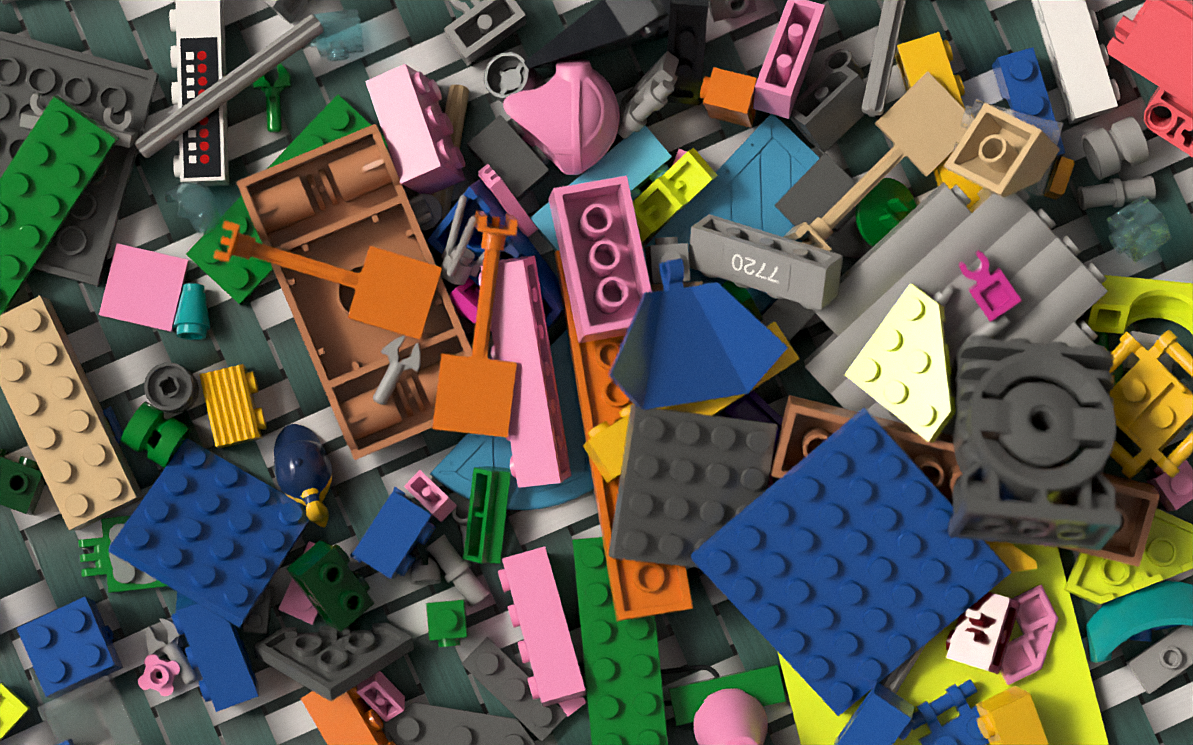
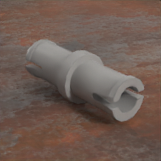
M1147 176L1145 178L1125 181L1114 178L1105 184L1079 186L1077 190L1078 203L1082 210H1086L1088 208L1108 205L1119 208L1123 207L1124 203L1153 200L1156 196L1155 182L1153 177Z
M445 534L426 548L446 573L444 576L448 583L450 581L453 582L470 607L476 605L489 594L488 590L486 591L470 570L471 563L461 558Z

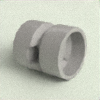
M1132 116L1113 123L1112 129L1109 132L1100 128L1082 136L1086 158L1093 173L1099 180L1119 173L1121 165L1131 168L1149 160L1150 155L1146 139L1138 122Z

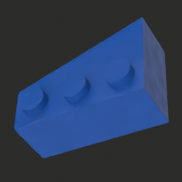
M177 592L176 613L172 614L173 623L178 635L185 634L189 647H186L185 651L192 669L198 667L203 680L199 681V687L205 702L212 700L217 712L258 697L259 684L244 641L240 639L236 626Z

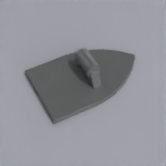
M824 153L774 206L794 226L804 222L810 225L817 217L822 218L856 182L827 153ZM855 207L832 229L833 233L825 240L831 248L830 252L843 255V257L862 258L873 248L865 241L858 229Z

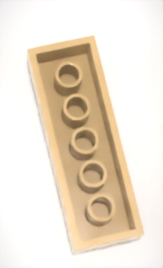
M38 296L0 315V386L68 529L74 531L81 530L102 518L144 498L142 491L120 445L115 439L111 426L102 411L100 403L50 299Z

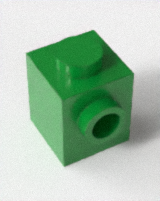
M465 600L426 603L429 641L438 640V647L461 645L460 638L468 637Z

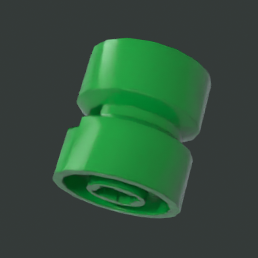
M145 401L137 409L126 426L121 442L139 453L146 450L150 460L165 468L185 439L188 438L191 428L173 417L168 420L164 419V412ZM158 432L162 435L159 441L155 440Z

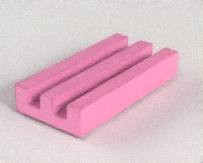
M487 164L480 169L478 176L487 188L492 191L506 212L517 218V226L521 232L529 237L537 231L536 225L490 165Z

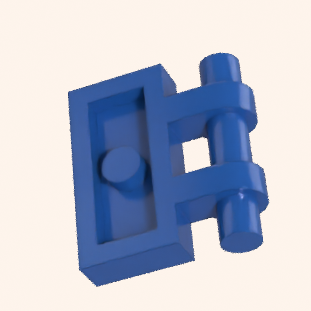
M970 679L959 686L956 684L951 685L945 689L946 694L931 703L925 701L918 705V710L912 715L911 720L915 722L913 730L926 723L931 731L918 739L921 745H986L989 743V740L983 736L978 727L977 718L980 715L976 705L970 708L966 702V698L978 692ZM955 706L960 715L941 726L937 716Z

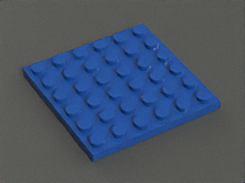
M865 407L691 554L695 564L837 716L841 715L870 691L876 683L882 681L1012 573L985 540L949 537V522L953 517V505Z

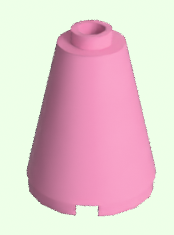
M737 688L721 689L710 694L704 700L698 712L696 711L694 716V734L699 745H764L768 731L766 712L761 702L745 693V691Z

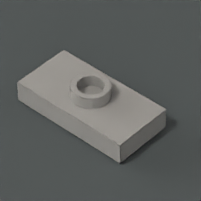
M1181 625L1126 662L1147 694L1152 693L1193 664V626Z

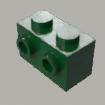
M0 448V505L27 515H33L46 483L36 461L20 456L18 462L6 458L7 450Z
M319 540L287 567L286 570L324 622L342 632L374 604V601L367 593L370 590V586L366 580L357 572L353 574L347 564L350 562V558L345 551L337 544L331 546Z

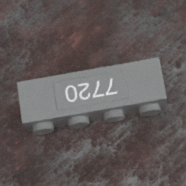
M710 214L691 227L689 268L701 271L704 276L720 277L734 282L738 287L767 292L773 298H786L800 303L807 309L822 310L838 296L843 255Z

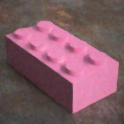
M627 176L553 188L549 197V204L578 342L584 343L626 335L645 292H652Z

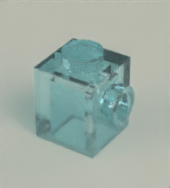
M358 9L313 14L322 24L324 31L310 41L311 48L317 47L321 57L327 56L328 61H341L349 59V54L364 52L361 18Z

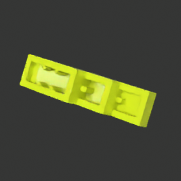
M694 148L686 152L665 174L658 177L633 201L642 245L718 176Z

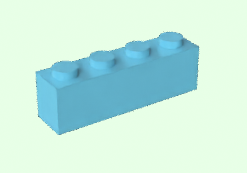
M645 125L639 132H633L628 138L623 139L570 185L627 176L633 202L642 193L639 190L640 187L649 180L654 182L670 169L667 165L671 162L672 156ZM548 202L532 215L530 219L538 228L537 231L556 252L559 250Z

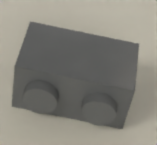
M499 115L470 140L467 146L469 151L483 166L490 165L519 202L550 175L549 169L546 167L550 161L537 146L530 149L522 140L526 134L512 118L506 121Z

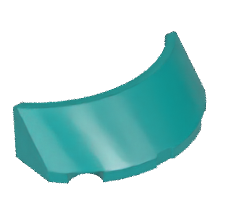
M1163 581L1162 583H1154L1105 603L1092 615L1086 624L1089 661L1098 663L1111 660L1112 652L1118 645L1144 630L1165 625L1193 626V585L1176 581Z

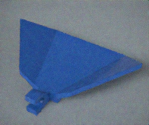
M682 258L660 263L659 268L664 291H652L643 294L609 376L630 401L642 410L748 394L788 347L718 282L684 288Z

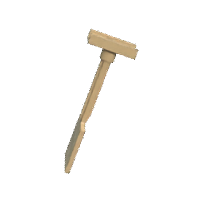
M927 71L874 123L893 142V147L822 218L817 217L810 225L804 222L794 226L784 237L791 240L799 238L804 244L830 251L831 248L825 240L833 233L832 229L904 157H907L927 177L957 147L974 118Z

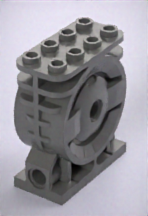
M989 335L972 336L970 341L962 345L954 358V369L958 371V374L954 379V390L957 392V397L954 400L957 418L953 438L955 457L962 475L953 487V517L949 522V537L1101 550L1121 526V511L1115 510V487L1101 474L1114 444L1116 429L1113 411L1114 399L1109 396V392L1114 387V376L1109 373L1114 364V355L1111 352L1106 351V348L1100 345H1089L1079 348L1069 347L1064 342L1036 344L1024 338H1015L1009 341L993 340V337ZM1020 380L1038 381V383L1029 382L1014 388L1003 401L981 399L986 395L997 398L1006 387H1011L1014 382ZM1031 421L1041 423L1046 432L1036 430ZM1078 447L1087 448L1076 460L1064 467L1041 470L1064 463Z

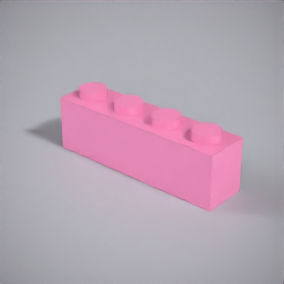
M541 547L502 558L505 569L498 570L503 591L511 590L514 605L508 606L513 628L521 626L524 640L517 643L523 664L530 662L534 673L533 677L527 678L533 700L540 698L543 707L587 695L546 548Z

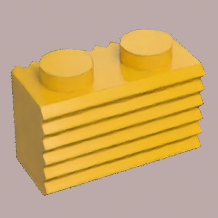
M241 364L199 374L215 446L217 448H224L262 439L261 430L267 429L263 408H256L253 394L259 392L254 371L248 372L246 366Z

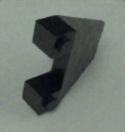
M601 0L524 63L528 69H549L556 67L558 61L587 59L668 37L671 0Z

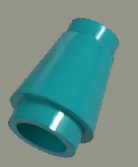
M195 283L183 285L173 325L177 329L176 336L178 338L202 340L206 338L207 331L210 330L204 285Z

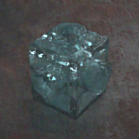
M1141 196L1106 219L1112 233L1108 236L1111 245L1119 254L1125 252L1135 263L1172 239L1163 214L1144 196Z

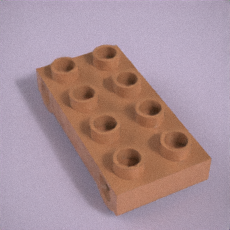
M376 124L236 182L263 245L355 273L362 271L369 245L436 265ZM271 263L354 460L432 428L441 353L470 356L472 354V349L441 276H439L421 339L419 340L347 318L355 294L354 288ZM406 336L403 345L399 348V362L411 356L412 350L418 342L421 349L420 370L417 372L411 368L403 371L386 405H380L373 400V396L390 365L388 356L381 353V351L393 340Z

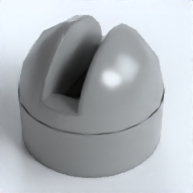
M428 557V565H422V559L419 558L413 563L411 567V584L433 585L441 582L440 567L436 560Z

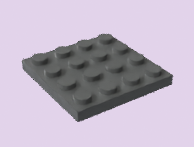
M631 405L608 556L616 559L698 567L692 560L691 554L767 490L777 424L659 408L642 410L640 407Z

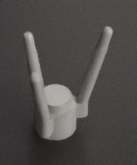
M465 195L459 198L448 242L441 255L444 261L441 265L440 275L445 280L456 285H464L469 275L477 277L484 258L483 252L476 261L473 260L475 257L474 253L466 248L477 223L476 216L470 218L459 244L455 246L467 201Z

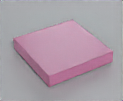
M116 243L99 315L173 333V325L190 261Z

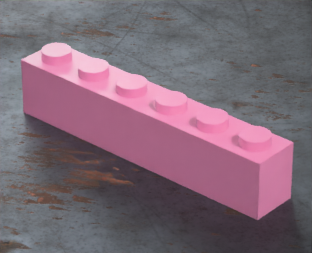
M535 255L499 260L490 329L494 343L491 350V358L517 362L508 438L506 437L507 441H510L512 449L510 470L512 476L517 478L518 488L561 483L572 475ZM482 266L481 272L479 274V287L481 282Z

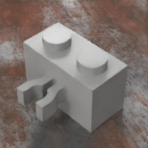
M449 0L456 10L464 14L446 26L444 32L448 41L468 66L527 24L526 15L515 0H483L481 2L479 0H470L474 6L472 9L468 7L466 2Z

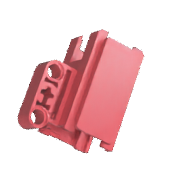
M1146 0L1133 21L1125 15L1122 16L1115 28L1116 37L1113 36L1109 41L1107 51L1110 56L1158 86L1144 112V122L1152 132L1193 157V137L1187 134L1188 131L1193 130V0ZM1157 106L1167 107L1171 111L1172 116L1160 118L1154 113L1153 108Z

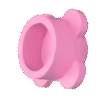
M156 654L148 655L144 660L146 666L144 674L138 679L139 686L143 690L154 689L159 691L162 696H169L174 691L173 682L176 675L180 672L179 663L175 660L159 659ZM161 672L162 678H157L156 673Z

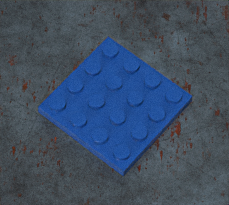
M186 438L115 537L108 552L234 625L241 627L310 523V520L306 515V506L297 503L287 495Z

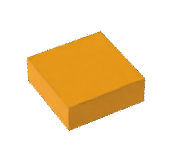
M1062 156L1056 161L1044 196L1057 200L1064 195L1075 164L1073 163L1074 160Z

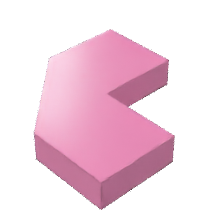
M1038 585L1012 598L1021 603L1016 621L1023 635L1009 641L1000 672L1007 685L1043 667L1058 616L1042 585Z

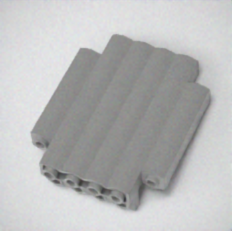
M943 182L840 277L838 296L822 310L813 309L834 334L806 358L804 364L808 371L832 394L844 409L859 412L865 407L872 416L904 423L898 417H892L883 405L844 374L910 283L919 287L932 298L938 291L942 292L947 285L952 284L954 286L955 292L944 307L946 322H943L945 343L948 344L950 352L989 321L968 291V288L976 284V281L965 277L959 268V263L963 261L969 270L978 269L980 259H978L975 253L977 250L982 251L987 257L989 273L1000 268L1022 300L1004 312V315L1011 323L993 336V340L1009 341L1015 338H1024L1036 344L1064 342L1069 347L1079 348L1096 345L1094 340L1098 335L1084 320L1079 324L1075 321L1108 292L1102 285L1107 278L1092 262L1087 267L1083 265L1076 257L1082 251L1067 235L1060 240L1051 229L1056 224L1041 208L1035 213L1026 204V201L1031 197L1024 189L1003 198L982 188L977 193L980 199L969 209L967 207L971 202L969 197L957 185L950 189ZM953 368L951 375H949L951 396L955 400L957 392L954 390V379L958 371ZM1020 380L1014 382L1011 387H1006L997 398L986 395L981 399L1003 401L1014 388L1029 382L1038 383V381ZM957 412L941 433L954 436Z

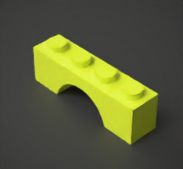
M1104 275L1107 279L1102 285L1108 292L1085 312L1086 323L1093 331L1124 334L1127 327L1135 321L1145 318H1162L1182 325L1193 334V283Z

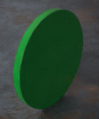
M883 178L856 205L855 217L857 226L862 237L869 245L874 247L917 207L911 192L901 182L892 178Z

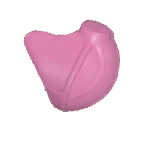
M569 59L558 61L556 63V73L549 82L537 89L511 94L503 103L506 113L525 132L526 135L522 140L532 147L537 146L566 175H580L602 159L613 144L619 129L620 111L616 96L606 79L592 69L589 60Z

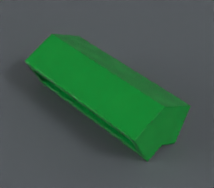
M492 466L473 468L463 559L481 564H500L511 475L510 468Z

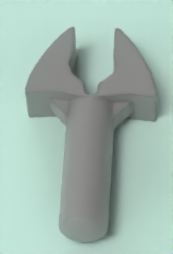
M406 336L393 340L381 351V353L388 356L390 365L373 396V400L380 405H386L403 371L411 368L417 372L420 370L421 349L418 342L415 344L411 356L399 362V348L403 345Z
M164 618L160 619L169 633L167 638L168 644L165 641H160L152 627L148 626L146 641L149 654H154L157 651L166 653L170 661L175 660L179 663V675L184 683L191 684L195 682L198 675L192 669L188 659L178 645L181 635H178L174 623Z

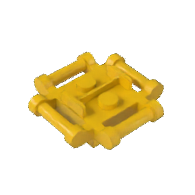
M1167 330L1149 351L1126 331L1119 338L1121 343L1111 352L1114 355V364L1109 370L1110 374L1132 352L1140 359L1109 392V396L1114 399L1113 411L1116 426L1142 449L1133 457L1114 439L1109 455L1123 468L1121 472L1129 480L1151 459L1173 479L1181 471L1178 467L1193 453V431L1168 457L1161 452L1193 419V392L1159 361L1166 352L1193 377V356L1176 341L1178 337L1170 330Z

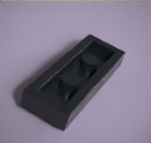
M671 0L667 51L679 59L675 72L678 79L673 86V92L667 97L670 103L700 105L701 103L700 90L703 83L709 0Z

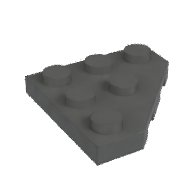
M372 623V630L350 631L349 625L342 632L330 626H319V632L298 633L297 627L281 628L254 644L256 658L329 701L338 698L414 649L413 637L388 623Z
M413 702L402 713L383 724L397 745H536L517 718Z

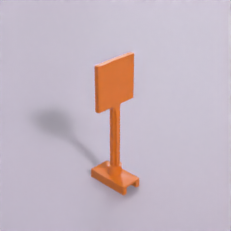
M476 210L477 223L475 227L478 231L483 232L481 248L485 250L472 354L470 356L441 353L432 429L508 438L517 362L489 359L487 354L500 251H504L506 235H516L518 220L514 215L506 214L505 225H500V217L492 216L491 224L487 223V215L484 211Z
M224 221L223 228L234 232L232 238L222 236L220 243L229 246L227 253L216 250L214 258L229 262L232 255L247 260L251 256L355 289V294L347 318L415 339H421L442 267L369 245L362 271L355 273L255 242L256 238L239 233L240 225Z

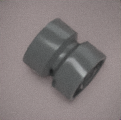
M513 52L501 53L495 56L487 64L484 71L486 89L502 103L511 94L537 89L546 84L544 77L536 69H528L524 63L526 60Z
M165 362L156 365L149 371L145 378L144 391L146 398L153 406L167 413L178 414L186 412L195 404L199 394V386L192 372L177 363Z

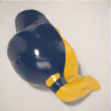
M298 424L288 425L281 430L274 446V469L277 483L281 491L289 498L306 506V515L310 521L324 528L328 522L329 512L322 501L328 493L332 482L330 459L313 431Z

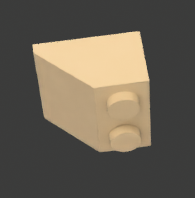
M984 103L944 167L1004 198L1039 182L1060 149L1042 130Z

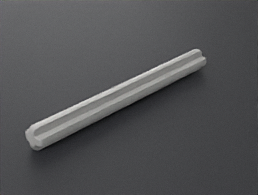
M309 15L135 141V145L145 158H149L322 34L324 28L316 16Z

